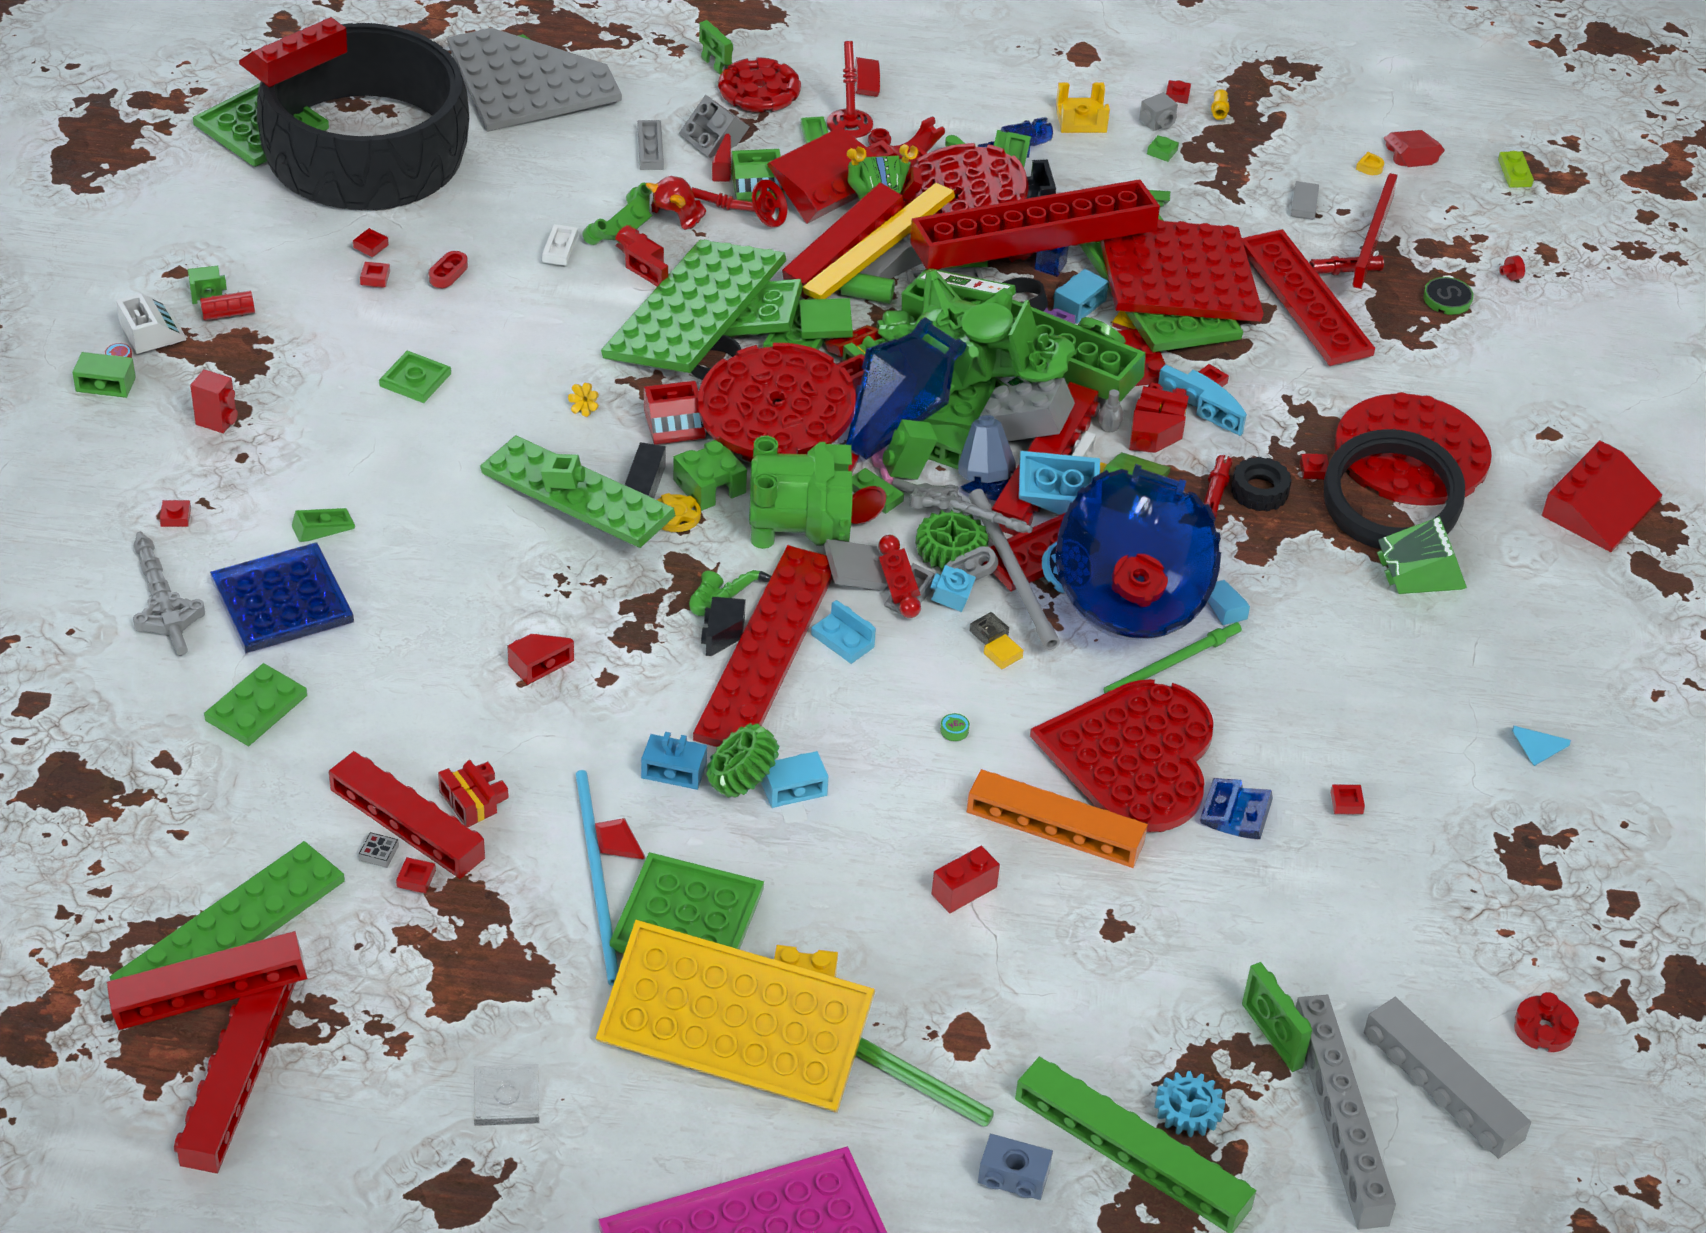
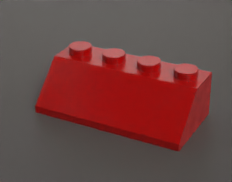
M332 17L324 19L321 22L252 51L239 60V65L268 87L273 86L346 53V27Z

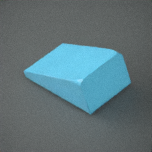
M1225 580L1200 585L1199 589L1222 625L1248 619L1249 604Z

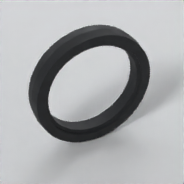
M1375 430L1353 437L1334 453L1324 477L1325 505L1337 526L1353 539L1370 547L1381 549L1379 539L1410 528L1389 527L1372 522L1357 513L1344 497L1341 488V478L1345 471L1359 459L1378 453L1407 455L1431 467L1443 481L1448 498L1446 506L1435 518L1440 516L1447 535L1456 525L1463 510L1465 500L1464 476L1452 455L1433 440L1404 430Z

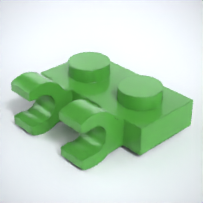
M708 20L700 22L699 42L703 45L701 57L705 62L709 63L710 56L713 55L715 57L714 70L721 74L724 66L728 69V66L732 64L733 44L730 39L725 37Z

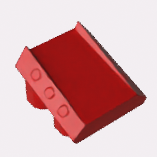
M1423 130L1391 132L1384 137L1387 149L1394 152V162L1400 166L1418 167L1433 165L1439 161V157L1445 151L1437 140Z

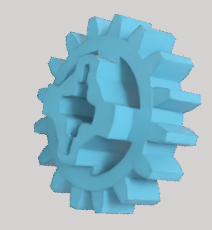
M1187 1071L1186 1077L1182 1078L1177 1072L1174 1074L1173 1081L1166 1077L1163 1086L1158 1087L1154 1105L1158 1109L1157 1117L1158 1119L1166 1118L1165 1127L1169 1128L1174 1125L1178 1135L1182 1130H1186L1188 1136L1192 1137L1194 1131L1198 1130L1204 1136L1207 1127L1214 1131L1217 1122L1222 1121L1225 1100L1221 1099L1222 1089L1214 1090V1080L1207 1083L1204 1082V1074L1193 1078L1191 1071Z

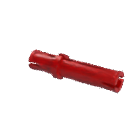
M1331 256L1329 259H1311L1309 263L1318 274L1331 273L1332 275H1339L1342 272H1355L1359 257L1339 258L1338 256ZM1373 256L1368 271H1382L1384 268L1383 256Z
M1225 455L1217 456L1214 470L1209 474V486L1200 511L1203 519H1205L1207 512H1209L1207 520H1214L1217 517L1224 487L1228 485L1230 480L1229 471L1233 461L1229 456L1226 463H1223Z

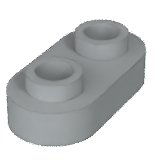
M983 546L965 553V556L956 557L955 561L950 560L946 564L949 567L962 569L967 574L975 576L976 581L996 570L998 558L991 548ZM989 561L986 565L981 566L983 562Z

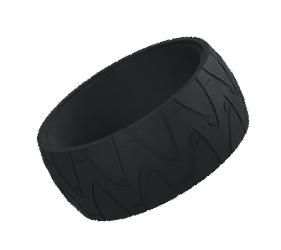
M342 24L346 27V53L273 86L268 87L263 82H260L257 96V124L262 149L267 162L280 182L291 191L306 199L326 206L342 209L348 208L349 210L394 208L416 202L435 193L452 179L460 167L467 145L470 119L467 90L455 59L441 45L424 35L384 24ZM352 96H378L412 104L428 112L432 117L414 127L395 133L375 136H351L317 129L298 120L293 115L303 112V108L306 106L310 108L333 99Z

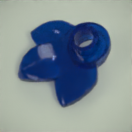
M974 476V481L964 484L960 488L969 494L975 489H982L988 499L997 501L1010 478L984 483L981 482V477Z

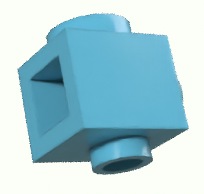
M945 565L941 575L936 573L930 588L935 591L931 600L962 612L976 577L967 574L962 569H954Z

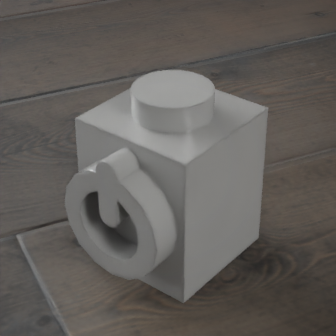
M1164 92L1142 100L1139 120L1152 131L1161 128L1168 129L1176 121L1178 104Z

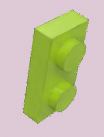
M1500 152L1498 161L1509 188L1532 187L1534 179L1523 152Z

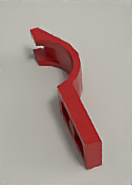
M931 116L921 122L919 130L908 142L892 146L881 140L867 148L876 154L877 157L899 156L900 158V147L904 144L910 147L915 143L927 153L945 134V128L941 126L936 129L933 126L936 123L935 118Z

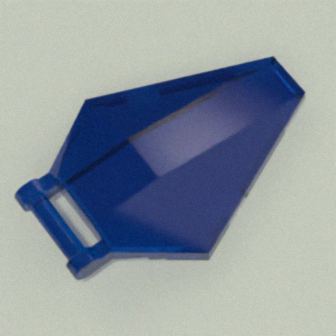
M924 317L912 333L897 340L893 339L866 349L862 365L864 370L861 385H857L856 410L850 424L845 445H851L852 451L867 460L890 444L893 433L897 430L902 419L922 422L949 403L955 360L963 354L967 344L960 339L956 340L935 327L931 320ZM929 334L949 347V350L944 354L922 339L924 335Z

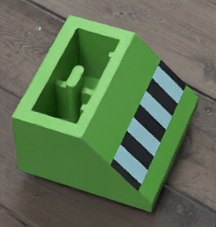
M780 149L732 151L731 176L736 200L752 202L754 186L757 182L765 179L775 182L784 193V189L767 165L770 161L781 156ZM767 188V191H769L770 193H772V195L775 197V195L773 194V192H772L770 189ZM760 189L757 191L756 201H757L758 195L760 194Z

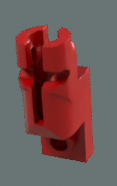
M631 225L621 228L615 237V240L620 243H617L615 246L625 254L626 268L658 287L663 280L668 278V265L664 263V247L647 238V235L644 233L640 234L639 230Z

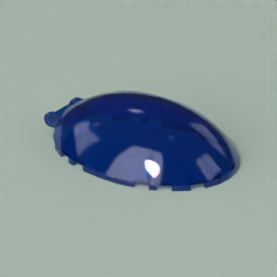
M1135 464L1132 474H1128V471L1124 469L1110 473L1108 470H1105L1093 477L1089 485L1085 488L1082 487L1078 491L1076 498L1070 503L1063 517L1058 532L1055 556L1057 572L1064 592L1073 608L1089 625L1115 638L1145 641L1166 636L1183 628L1194 620L1206 606L1219 575L1221 561L1219 542L1221 537L1220 532H1216L1214 524L1216 518L1210 505H1204L1196 493L1184 492L1186 480L1180 479L1177 481L1141 469L1142 466ZM1137 554H1146L1157 559L1163 565V572L1168 577V583L1163 595L1157 601L1152 602L1150 606H1139L1137 603L1130 602L1113 591L1112 574L1116 563L1123 556L1128 555L1129 558L1136 557ZM1143 576L1134 577L1137 581L1144 582Z

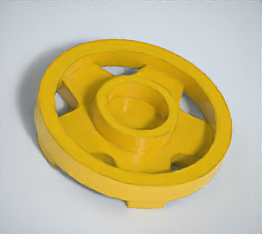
M666 493L657 499L673 507L676 515L662 530L683 532L694 528L699 523L701 508L694 497Z

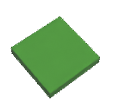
M850 298L800 300L802 339L853 337Z
M407 350L379 379V385L382 388L425 403L451 375V367Z

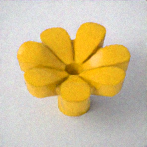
M583 383V386L579 384L572 386V391L575 394H569L568 400L575 403L571 407V411L574 414L581 411L582 415L587 417L591 415V411L598 409L599 405L595 401L599 394L597 391H592V384Z

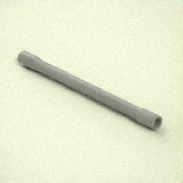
M975 489L969 494L972 504L982 509L992 510L982 489ZM981 519L1036 627V632L1046 650L1055 649L1060 644V640L1052 624L1047 620L999 524Z

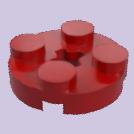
M1137 554L1136 557L1129 558L1126 555L1119 559L1115 565L1112 574V589L1124 599L1137 603L1139 606L1147 607L1163 595L1168 583V577L1165 576L1163 572L1164 567L1157 559L1146 554ZM1143 576L1144 582H1139L1134 577Z
M1545 992L1541 996H1532L1520 1003L1515 1015L1514 1027L1518 1037L1529 1047L1537 1050L1538 1046L1542 1048H1549L1548 1052H1559L1572 1044L1579 1025V1019L1566 1003L1559 1000L1557 995ZM1541 1020L1550 1022L1552 1027L1547 1024L1542 1026L1540 1024Z

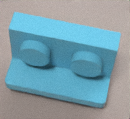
M838 600L832 602L831 614L811 628V635L850 664L875 646V627Z

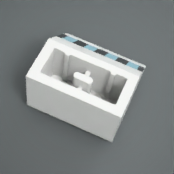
M142 293L116 300L120 325L136 354L186 340V336L169 306Z

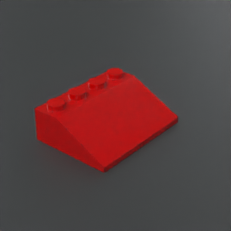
M842 127L767 164L806 224L859 197L848 184V165L852 160L848 158L847 151L850 148L857 151V147H862L866 150V157H877L876 154Z
M1599 440L1548 493L1542 517L1612 552L1660 501L1663 494L1622 451Z

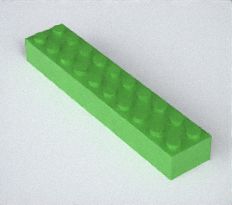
M915 279L901 293L902 310L907 311L909 316H913L916 322L923 312L924 289L917 287ZM959 296L964 301L970 302L972 298ZM1012 299L1011 313L1015 322L1023 303ZM1031 307L1039 336L1044 333L1067 338L1073 343L1076 354L1069 360L1068 371L1062 377L1067 384L1072 382L1099 391L1098 397L1106 400L1109 398L1110 390H1118L1120 393L1119 401L1121 402L1144 377L1145 352Z

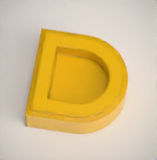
M1367 152L1357 163L1356 170L1368 175H1379L1383 172L1384 160L1375 154Z

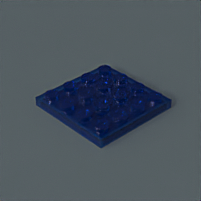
M317 542L210 572L213 585L245 654L354 622L353 612Z

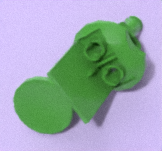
M1029 300L1024 301L1015 322L1011 311L997 303L975 305L962 316L961 325L964 334L971 340L987 343L989 348L1009 350L1015 374L1023 380L1044 382L1062 378L1064 373L1068 371L1069 360L1076 354L1073 343L1065 337L1048 335V333L1039 336Z

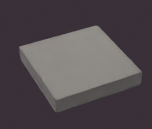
M826 540L824 548L835 584L885 591L888 584L879 560L880 556L877 546L839 540Z

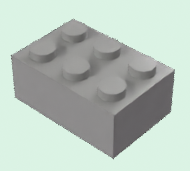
M1064 378L1044 382H1023L1014 386L1002 385L994 389L980 416L991 415L994 416V419L1000 421L1008 441L1060 434L1075 402Z

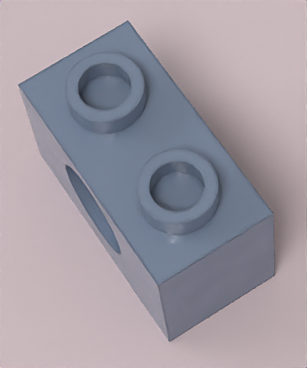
M990 1133L980 1163L978 1183L986 1185L991 1189L1012 1192L1023 1198L1041 1200L1051 1167L1053 1150Z

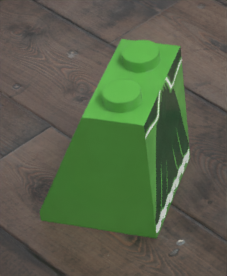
M1440 516L1378 540L1382 550L1378 551L1377 554L1382 567L1386 565L1389 567V569L1384 571L1390 586L1396 585L1399 594L1462 590L1467 588Z

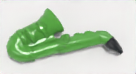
M752 570L746 574H741L732 583L727 582L720 589L724 583L723 578L713 571H704L701 575V585L690 597V610L697 616H705V608H711L712 596L732 598L753 581L769 582L772 576L763 571Z

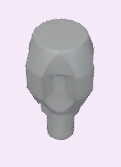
M1114 389L1109 391V398L1099 412L1098 420L1101 429L1106 432L1117 431L1123 420L1124 412L1119 401L1120 393Z

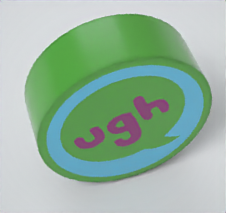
M948 714L941 720L940 732L944 738L950 741H961L969 734V720L961 714Z

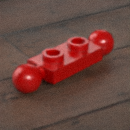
M885 535L880 539L878 545L880 552L883 554V556L879 557L892 599L894 604L900 603L899 610L904 617L914 618L921 611V603L916 598L921 594L905 548L900 549V541L896 536Z

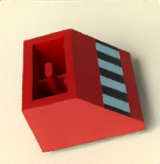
M696 381L644 387V412L654 445L706 438L705 428L699 415V391Z

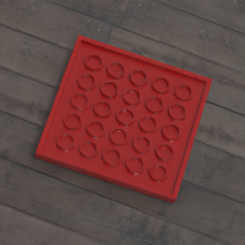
M1158 219L1157 231L1101 240L1100 244L1115 310L1261 322L1264 313L1239 227L1232 225H1210L1208 223L1195 224L1184 221L1170 222Z

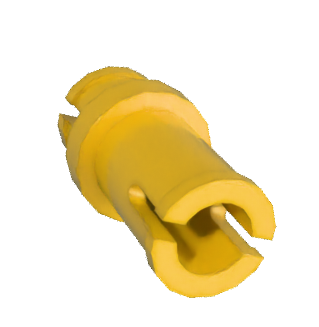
M1223 89L1214 92V101L1211 104L1213 117L1217 120L1226 118L1230 107L1227 101L1228 93Z

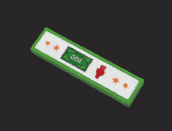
M937 270L958 296L984 301L1003 288L1011 290L1013 295L1016 294L1015 285ZM926 272L916 279L917 287L925 289Z

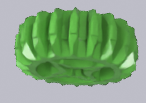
M952 509L949 513L941 510L938 515L931 513L929 518H924L923 522L919 524L915 539L918 555L922 556L923 562H930L931 568L940 567L941 572L950 560L955 561L956 557L961 555L965 557V553L976 548L988 547L989 542L986 526L981 525V520H974L973 514L966 516L963 512L954 513Z
M758 723L755 725L748 724L745 728L741 726L737 732H731L730 736L727 739H723V743L716 747L717 751L711 755L710 759L712 761L707 765L706 775L711 786L728 798L731 796L736 798L740 794L745 795L749 789H755V786L759 782H763V778L770 774L769 770L775 766L774 760L779 756L777 751L780 746L777 744L774 735Z

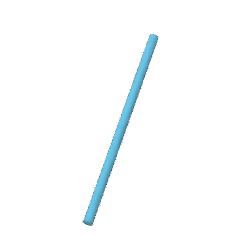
M579 770L576 772V781L608 984L613 986L619 969L616 951L609 943L613 932L588 775L585 770Z

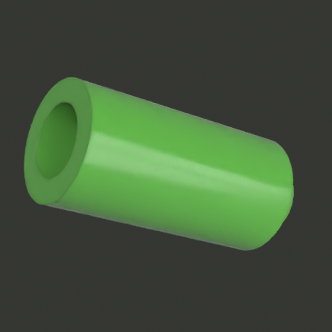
M858 273L839 289L841 290V295L891 304L895 290V280Z

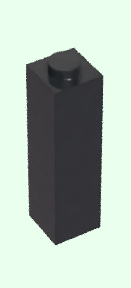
M640 442L625 486L655 498L666 467V446Z

